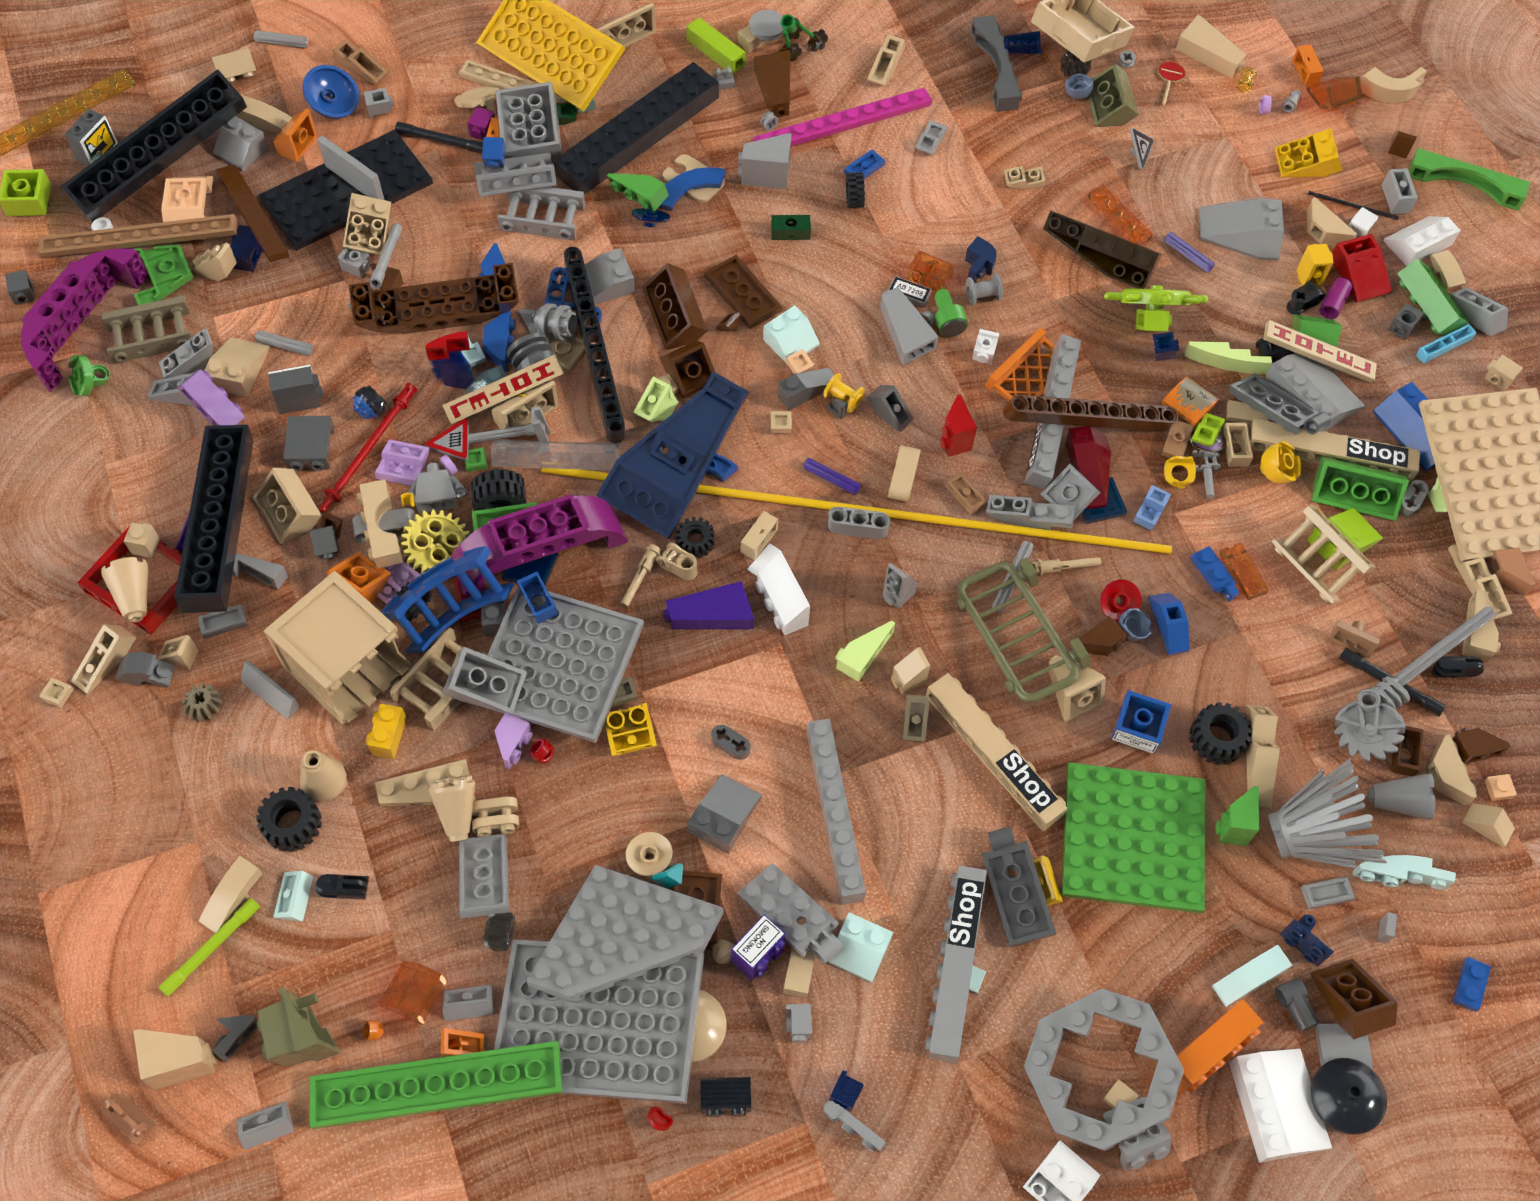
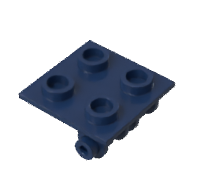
M1306 914L1299 921L1294 919L1280 935L1289 946L1299 950L1309 963L1319 966L1334 951L1310 932L1316 925V920L1313 916Z

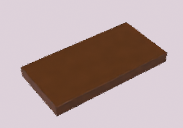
M737 255L704 272V277L734 312L740 313V319L749 329L782 311L780 303Z

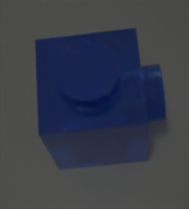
M1173 332L1153 334L1155 361L1175 359L1176 351H1179L1178 339H1174Z

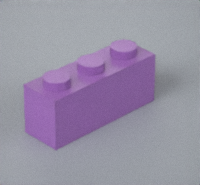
M201 369L195 371L177 387L212 425H237L245 418L241 407L236 403H232L227 398L228 394L221 387H217L212 382V376Z

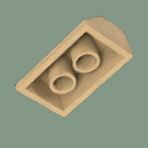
M549 380L515 395L503 403L497 404L491 410L494 422L500 429L525 426L526 423H532V407L540 406L543 415L559 407L556 384L553 380Z
M272 468L253 495L254 501L280 544H285L309 532L322 516L294 469Z

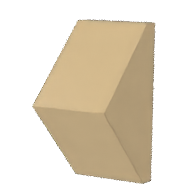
M188 635L165 641L157 659L176 667L190 670L199 650Z
M1473 803L1462 821L1466 826L1503 848L1507 845L1515 829L1505 810L1501 807Z

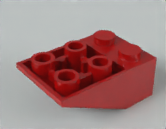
M1372 234L1336 244L1332 252L1333 264L1340 276L1352 283L1353 287L1350 293L1356 303L1392 293L1382 250Z

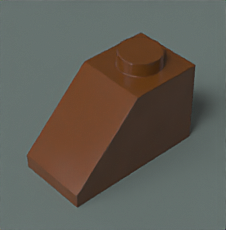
M1108 616L1080 637L1079 640L1088 654L1108 656L1113 651L1115 653L1119 652L1125 646L1124 641L1127 633Z
M1468 728L1460 729L1455 732V736L1452 738L1457 744L1458 754L1465 765L1500 756L1511 747L1509 742L1480 728L1471 730Z

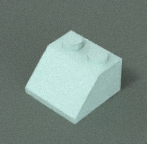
M795 305L764 325L763 340L784 362L788 356L802 349L807 354L820 345L808 318Z
M849 912L838 936V940L843 948L828 963L872 983L889 946L893 932Z

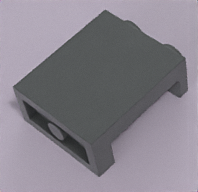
M288 416L283 458L287 469H294V471H322L330 469L328 460L331 434H334L335 429L331 416Z

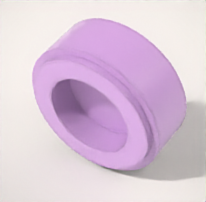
M1263 95L1260 98L1259 112L1262 115L1270 113L1272 103L1270 95Z
M446 454L440 458L441 465L444 469L448 470L450 476L458 472L456 466Z

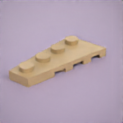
M464 759L375 782L380 806L433 805L428 790L430 783L440 778H449V781L458 779L459 776L470 775L467 761Z

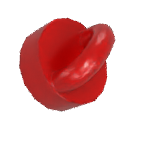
M540 738L532 745L529 754L539 763L545 764L553 757L554 747L545 738Z

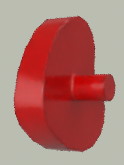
M657 1106L652 1107L647 1114L650 1126L656 1130L666 1131L673 1124L672 1117L665 1114Z

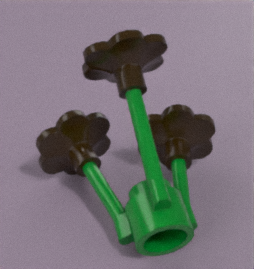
M790 14L783 15L781 26L783 27L782 34H784L786 44L779 52L790 50V60L796 61L798 56L802 54V49L799 48L797 43H790V40L792 38L798 39L802 31L810 36L808 45L813 52H816L818 49H824L825 43L828 41V35L823 29L812 33L801 24L798 18H794Z

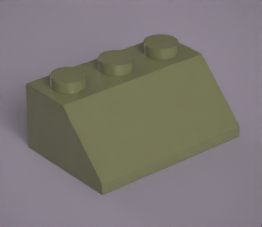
M1113 64L1093 78V90L1088 99L1095 126H1122L1139 115L1128 74L1117 64Z

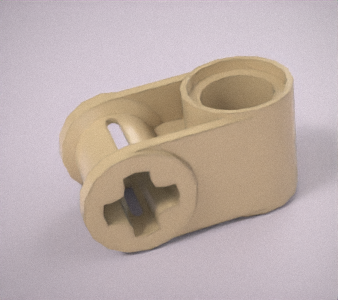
M669 542L664 553L656 558V562L663 569L672 572L683 580H693L698 574L695 556L681 549L678 545Z

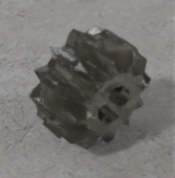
M1068 50L1061 57L1060 71L1064 72V76L1071 77L1079 73L1087 75L1091 70V60L1083 62Z
M508 912L488 915L483 936L485 947L498 952L507 951L514 939L516 925L514 914Z

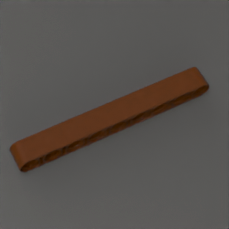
M1015 395L1003 408V415L1010 421L1158 432L1165 431L1178 419L1177 411L1170 406L1030 395Z

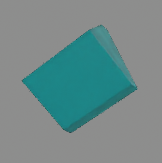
M683 864L670 865L666 870L655 874L651 878L665 888L682 884Z

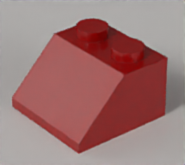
M961 394L957 395L946 416L945 424L942 428V438H940L941 447L943 450H946L949 457L971 451L977 431V426Z

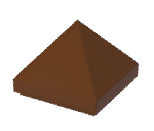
M740 313L728 314L717 325V330L737 331Z
M324 511L320 528L333 526L336 539H339L343 519Z

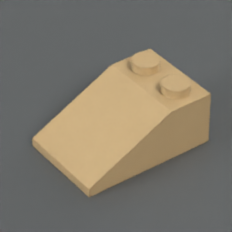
M230 338L209 359L204 371L212 376V382L217 387L223 388L227 393L248 397L270 347L269 345Z

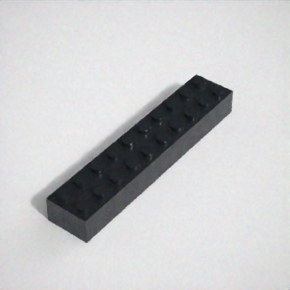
M692 62L554 160L556 177L572 190L584 192L585 195L606 180L608 173L617 172L719 98V82L696 63Z
M217 69L61 185V187L85 216L93 222L95 219L104 216L246 109L247 105L244 98Z
M248 425L205 426L174 596L181 613L227 612L254 442Z

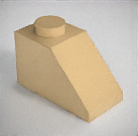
M920 647L916 648L894 666L891 680L895 688H899L902 694L926 684L930 664Z

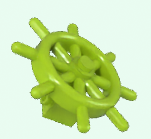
M1151 285L1150 289L1125 288L1122 292H1106L1104 294V299L1146 304V309H1137L1135 329L1144 331H1168V327L1172 325V315H1169L1170 311L1164 310L1165 305H1191V303L1200 304L1208 301L1206 295H1191V292L1187 290H1166L1161 285Z

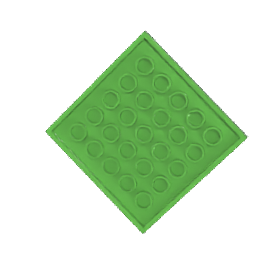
M1068 763L1061 896L1202 914L1205 911V779Z

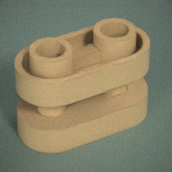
M499 797L474 801L472 816L479 818L472 821V832L477 834L478 837L490 836L492 833L500 832L502 834L514 833L519 828V817L511 813L518 810L517 799L514 797Z

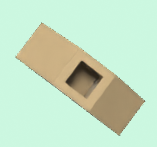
M1316 197L1311 200L1306 211L1307 233L1319 244L1336 246L1339 242L1355 238L1357 233L1351 227L1345 224Z
M226 242L220 246L218 244L215 245L212 250H206L203 255L201 253L198 254L193 260L194 266L191 268V271L218 282L229 275L237 262L230 245Z
M1450 734L1445 735L1437 744L1425 769L1427 774H1432L1434 790L1464 806L1469 805L1477 797L1476 788L1468 777L1465 763L1461 761L1457 744L1452 740Z

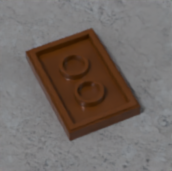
M683 871L682 884L674 886L673 891L720 906L722 874ZM718 925L707 945L716 944Z

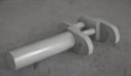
M1194 450L1192 452L1194 457L1205 459V464H1202L1200 468L1198 465H1195L1196 472H1204L1206 498L1212 499L1215 497L1212 470L1221 468V465L1217 463V458L1220 457V454L1203 450L1197 453V450ZM1208 459H1212L1213 463H1208Z

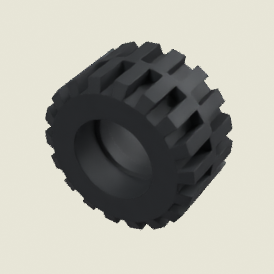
M508 469L488 470L478 474L471 481L472 508L474 511L526 504L524 478L515 471H509Z
M1217 702L1215 706L1213 704L1207 705L1206 709L1203 708L1190 728L1189 734L1191 736L1189 740L1190 743H1194L1192 746L1193 750H1198L1200 758L1203 756L1207 758L1206 762L1215 761V765H1220L1221 762L1226 765L1231 760L1233 762L1236 761L1252 739V729H1249L1251 722L1250 720L1246 721L1247 715L1245 713L1241 714L1238 707L1231 708L1229 703H1226L1225 706H1222L1221 702ZM1217 726L1223 728L1230 735L1231 741L1217 739L1212 734L1210 727Z
M284 787L279 788V792L276 794L274 791L269 793L271 797L262 800L264 805L258 807L257 811L260 815H256V821L259 823L257 826L267 842L275 849L278 847L280 851L284 852L287 848L290 852H294L296 847H299L301 850L305 848L304 844L307 842L310 845L313 842L312 837H317L319 834L317 828H321L322 825L320 821L322 818L321 813L312 797L308 793L305 794L300 788L296 791L294 787H288L286 791ZM290 811L301 812L300 819L295 825L289 828L278 827V822L285 813Z

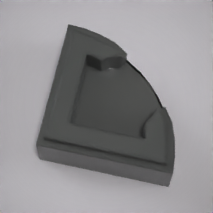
M833 399L827 404L826 408L842 419L846 416L848 403L841 399Z

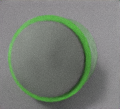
M947 289L938 290L935 294V300L939 310L935 315L939 332L947 337L957 336L968 327L964 308L961 305L953 304Z

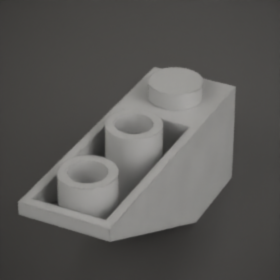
M889 563L882 596L888 604L894 605L899 609L916 593L918 582L902 569Z

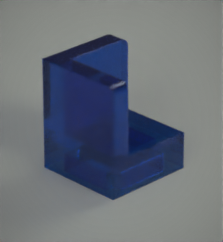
M843 1069L829 1100L852 1112L864 1085L847 1076L848 1071Z

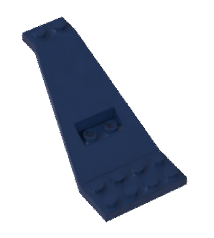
M713 371L706 385L699 393L616 460L596 496L604 499L612 506L667 539H670L750 392ZM667 446L669 451L663 454L662 449ZM682 457L687 459L685 464L680 463Z

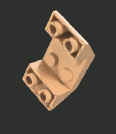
M213 176L167 178L161 209L163 222L205 217L206 194L212 193Z

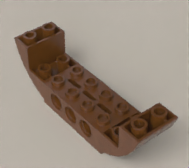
M513 263L493 265V275L375 291L372 290L369 282L350 284L349 292L354 325L376 332L409 334L481 324L484 321L498 317L502 313L509 312L518 304L519 298Z

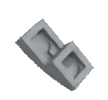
M930 120L925 131L922 132L915 149L933 156L947 131V126Z

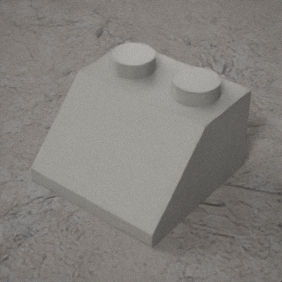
M235 116L220 128L213 154L230 165H236L243 172L268 148V145L261 130Z

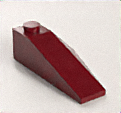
M1090 426L1069 428L1066 447L1071 464L1101 492L1085 509L1106 507L1111 463V450L1107 437Z

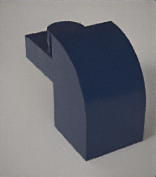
M979 236L967 248L965 261L972 265L969 269L968 278H972L974 283L978 279H982L985 273L990 276L992 275L997 257L993 245Z

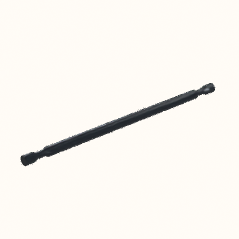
M1313 191L1308 192L1309 195H1315L1319 198L1361 209L1363 207L1378 215L1391 217L1396 220L1399 218V216L1390 215L1389 213L1314 193Z

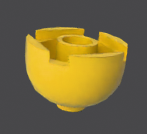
M1278 442L1268 447L1262 454L1261 472L1273 483H1290L1301 475L1299 456H1294L1292 450H1295V448L1289 442Z

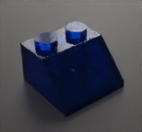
M461 351L449 352V359L430 361L434 367L431 369L433 375L437 380L440 379L445 386L471 391L476 389L471 365Z

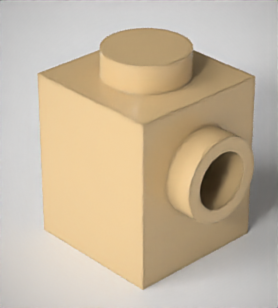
M1502 354L1497 361L1493 359L1486 368L1488 373L1484 378L1503 391H1506L1523 367Z
M131 523L124 539V543L131 554L153 558L160 541L153 526L147 523Z

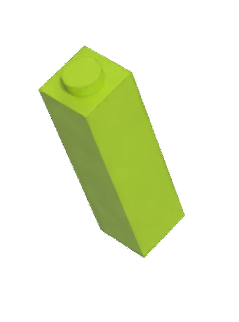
M700 17L686 26V40L724 69H727L729 66L732 74H735L746 65V52Z

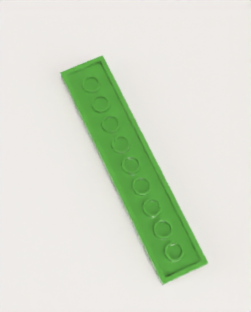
M558 1041L310 1076V1128L319 1129L562 1094L560 1043Z

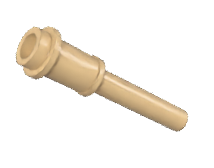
M649 544V546L645 547V554L637 566L639 569L620 603L622 606L628 607L646 573H650L656 558L659 555L661 556V549L658 546Z
M1100 557L1060 561V559L1041 561V559H1037L1036 562H1033L1032 566L1038 576H1042L1045 573H1060L1063 569L1101 566L1102 561Z

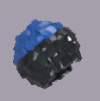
M370 385L358 389L353 397V410L363 419H371L382 415L387 405L384 398L378 395L376 390Z

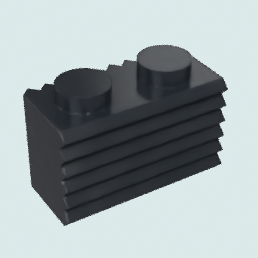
M751 1077L700 1078L701 1113H706V1117H720L721 1113L731 1112V1116L742 1117L746 1116V1112H751Z

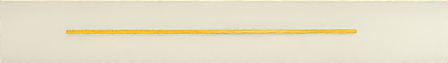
M542 465V473L602 481H605L609 474L606 472ZM700 485L696 492L831 510L833 507H847L883 512L889 518L1165 554L1172 553V546L714 486Z

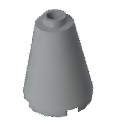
M1421 774L1373 784L1372 789H1368V802L1372 803L1374 808L1432 820L1435 813V795H1433L1431 788L1434 787L1432 774Z

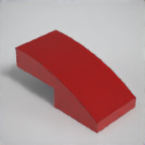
M467 331L451 333L426 344L425 349L428 361L449 359V352L470 350Z

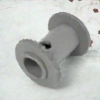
M993 273L992 280L974 283L972 278H967L966 295L971 305L976 304L977 298L994 295L998 301L1002 299L1003 285L998 273Z

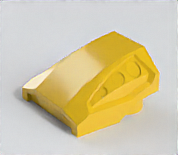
M647 703L632 708L628 707V709L608 712L604 724L612 756L657 746Z

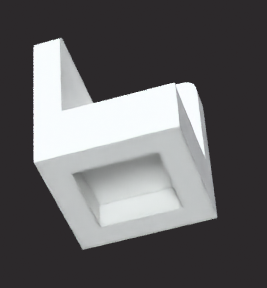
M1362 207L1348 225L1357 233L1355 238L1367 235L1369 229L1377 221L1378 216Z

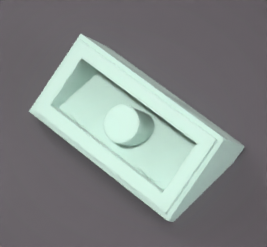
M302 870L284 872L273 918L303 921L313 881L312 875Z

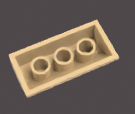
M650 3L641 6L595 29L627 47L656 33L655 5Z

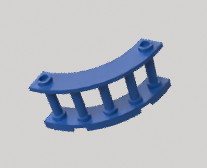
M487 546L463 552V557L453 560L451 557L435 565L407 585L408 590L401 597L396 595L383 608L381 613L390 621H397L413 641L406 649L408 654L425 652L439 634L463 616L485 605L502 602L509 597V593L515 585L512 582L500 585L485 564L486 559L491 553ZM478 569L491 588L479 592L465 571ZM453 576L459 578L471 595L458 604L442 583ZM432 588L437 590L450 608L438 618L434 616L421 598ZM413 603L430 624L420 634L416 632L404 616L407 609Z

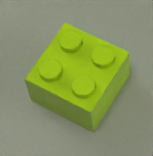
M44 169L3 171L0 186V206L6 216L46 215L51 183Z

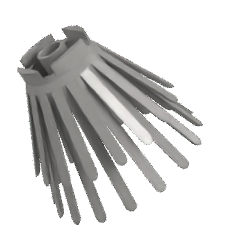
M1351 758L1326 777L1322 769L1277 812L1268 814L1282 859L1296 857L1356 869L1358 868L1354 861L1387 863L1385 859H1382L1385 853L1379 849L1329 848L1379 844L1377 841L1379 836L1377 834L1347 836L1345 833L1371 828L1372 823L1369 821L1373 819L1372 815L1366 814L1339 820L1340 816L1365 807V803L1360 802L1365 799L1363 793L1336 804L1334 803V801L1357 790L1359 787L1356 783L1358 781L1357 775L1337 785L1353 774L1354 769H1352L1353 763H1351Z

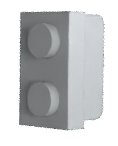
M1146 1097L1139 1098L1128 1104L1144 1108ZM1116 1108L1104 1113L1103 1120L1105 1123L1111 1125ZM1158 1123L1146 1129L1145 1132L1118 1143L1121 1149L1120 1164L1124 1171L1132 1168L1134 1170L1139 1169L1146 1162L1154 1159L1161 1160L1170 1153L1172 1137L1164 1124Z

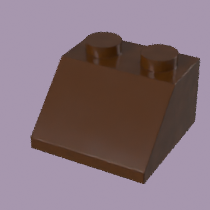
M691 342L660 357L666 373H669L674 380L682 397L703 388L713 371L715 372L703 342Z

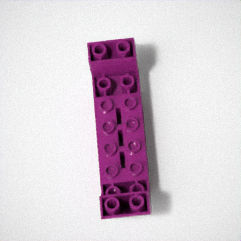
M126 248L108 249L88 255L77 262L72 261L21 319L24 323L21 331L23 352L41 383L49 392L59 385L63 378L52 359L53 356L65 344L72 333L78 329L83 320L90 315L94 307L101 302L105 294L115 285L116 281L138 289L145 282L148 273L137 250Z
M570 494L488 520L489 523L474 531L459 544L453 552L452 558L456 560L463 557V552L487 546L491 553L486 559L485 564L493 574L600 538H604L608 549L628 543V539L613 507L607 501L595 496H573ZM478 569L465 571L479 592L485 590L484 577ZM457 577L464 597L470 595L465 586Z

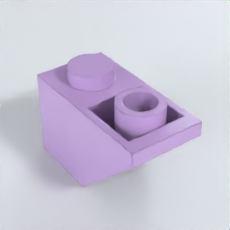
M505 713L494 731L505 768L510 770L513 763L516 764L519 761L521 750L524 744L527 745L530 742L533 733L529 722Z

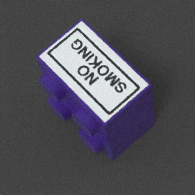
M764 914L731 948L730 962L751 982L756 976L761 978L768 970L767 964L772 959L776 961L785 951L783 947L786 944V933Z

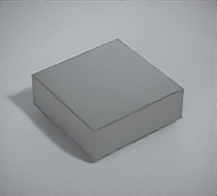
M1388 912L1380 919L1378 942L1387 943L1395 937L1396 914Z

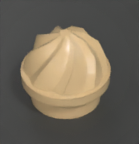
M719 939L717 944L713 945L715 961L719 964L729 963L731 961V948L734 944Z

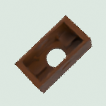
M1406 726L1405 733L1399 734L1404 736V740L1395 745L1398 748V752L1393 753L1391 772L1412 777L1420 771L1423 729ZM1401 748H1406L1410 751V759L1406 760L1400 757Z

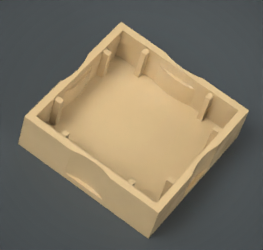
M1044 0L1038 3L1031 20L1033 24L1083 62L1125 47L1135 28L1120 15L1107 8L1100 0Z

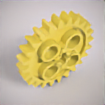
M432 509L431 515L423 511L422 518L416 514L415 521L409 520L408 526H405L403 529L405 534L401 535V540L404 542L401 543L400 548L405 550L402 556H409L407 564L414 562L413 570L420 567L421 574H423L435 565L452 557V555L448 554H453L459 544L470 534V531H463L466 524L459 525V517L452 520V513H449L447 517L444 516L443 510L440 511L439 515H436L434 509ZM430 527L438 528L439 532L431 531ZM453 540L457 545H449L447 541ZM416 542H423L426 546L419 547ZM439 555L443 560L438 561L433 556Z

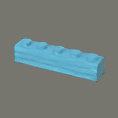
M1467 324L1421 347L1416 356L1424 364L1471 341L1477 332L1470 324Z

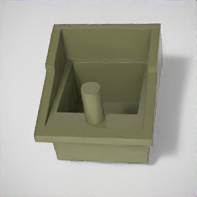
M282 987L279 989L282 1001L258 1011L259 1020H257V1027L263 1036L262 1052L267 1060L290 1067L312 1059L320 1061L340 1053L328 1029L321 1027L310 1005L319 1002L316 993L301 997Z

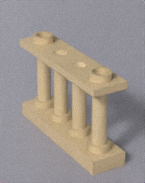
M1308 505L1302 511L1306 515V520L1285 541L1274 539L1272 543L1276 546L1274 548L1275 551L1282 557L1286 556L1321 592L1319 595L1325 602L1331 604L1338 603L1340 598L1336 593L1357 573H1370L1375 566L1316 506ZM1312 526H1317L1322 531L1320 533L1321 536L1298 557L1290 547ZM1327 541H1332L1337 546L1335 548L1336 551L1313 572L1305 563ZM1347 556L1352 561L1351 567L1335 583L1328 587L1320 578L1342 557L1345 558Z
M452 628L438 636L436 643L401 680L394 683L390 691L391 697L396 704L404 697L425 713V722L433 731L438 728L461 702L442 694L444 688L425 675L428 669L435 665L449 676L452 667L440 659V656L447 649H450L455 654L462 649L461 646L454 642L456 637ZM417 681L440 696V700L435 706H430L410 691Z

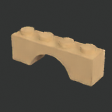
M386 480L359 484L361 493H358L357 497L359 505L364 507V511L361 512L363 524H367V530H364L366 542H370L371 548L367 549L370 562L374 561L377 569L403 563L400 544L396 534L385 532L379 528L381 517L392 508Z

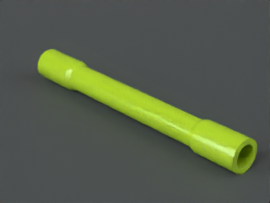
M250 897L204 945L158 988L169 997L204 960L261 907Z

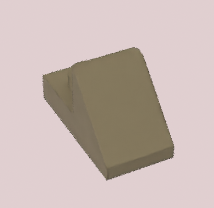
M907 695L903 718V740L925 742L930 702L929 696Z

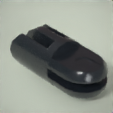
M1442 656L1436 661L1432 673L1436 677H1476L1483 673L1484 664L1479 657Z
M324 874L317 878L315 889L318 895L324 898L366 900L369 876Z

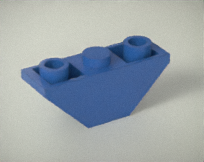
M511 311L502 313L484 326L482 342L484 353L503 372H508V364H512L507 356V349L514 343V336L511 334L512 331H515L516 327Z
M1170 592L1149 596L1148 599L1167 654L1173 655L1189 652V625L1182 602Z

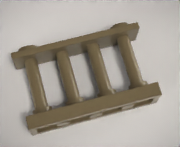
M184 296L101 313L107 330L109 332L113 331L115 347L107 348V353L113 364L174 351L191 339L190 330L185 331L182 317L183 315L190 314ZM174 318L177 333L165 336L162 320ZM154 322L156 338L144 340L142 324ZM133 327L136 342L123 345L121 329Z

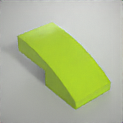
M1206 413L1201 423L1198 424L1191 441L1212 447L1224 426L1225 419Z

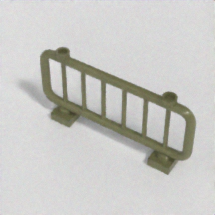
M1026 557L1019 561L1021 568L1019 571L1013 564L999 562L963 579L957 586L959 599L956 600V603L961 612L965 610L968 612L1008 681L1004 682L1009 694L1016 693L1025 702H1036L1076 682L1079 677V669L1076 663L1078 662L1080 667L1085 669L1090 666V659L1079 638L1070 641L1071 651L1067 650L1029 590L1025 581H1027L1031 588L1039 585L1037 572ZM1005 570L1011 575L1012 579L970 599L965 592L968 586L999 571ZM1013 582L1016 583L1022 593L1021 595L978 614L972 604L973 601ZM1026 599L1032 609L1031 611L988 631L981 618L1018 600ZM1036 615L1042 625L1041 627L1000 647L997 646L991 634L1028 616ZM1043 630L1046 631L1052 641L1051 644L1008 664L1001 652L1002 650ZM1056 647L1062 660L1018 681L1011 667L1050 648ZM1065 663L1070 670V674L1066 678L1034 693L1025 692L1021 684Z

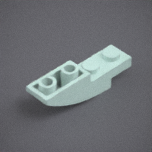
M1411 855L1385 856L1382 859H1385L1387 863L1364 862L1357 867L1358 869L1353 870L1352 876L1360 877L1363 881H1377L1387 887H1399L1408 880L1409 883H1423L1431 885L1432 888L1438 890L1447 889L1455 882L1456 876L1454 872L1433 868L1432 858Z

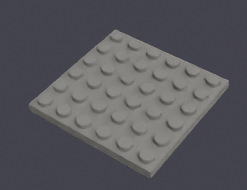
M518 585L487 655L527 672L513 714L509 715L596 743L644 626V620L548 591L556 606L558 615L538 624ZM541 595L535 596L532 603L534 606H541L545 603V598Z

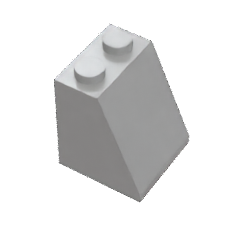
M787 133L744 144L743 152H739L738 164H742L738 168V177H741V185L787 189L792 134Z

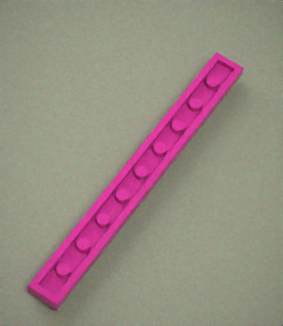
M925 87L754 136L753 142L790 133L792 134L791 146L931 106L932 99Z

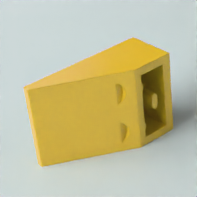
M1332 128L1275 147L1282 178L1325 177L1343 171Z

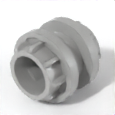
M547 303L536 311L534 326L536 331L543 333L547 339L555 337L556 340L566 341L576 333L578 318L576 313L567 305L557 307L555 304Z

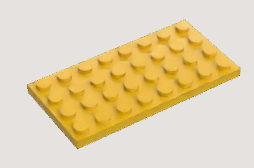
M503 0L476 42L479 46L537 83L552 82L556 95L583 112L626 49L620 43L549 0Z

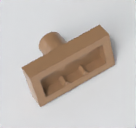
M1338 620L1328 640L1367 658H1370L1380 641L1379 638L1364 632L1366 626L1361 621H1354L1351 626Z

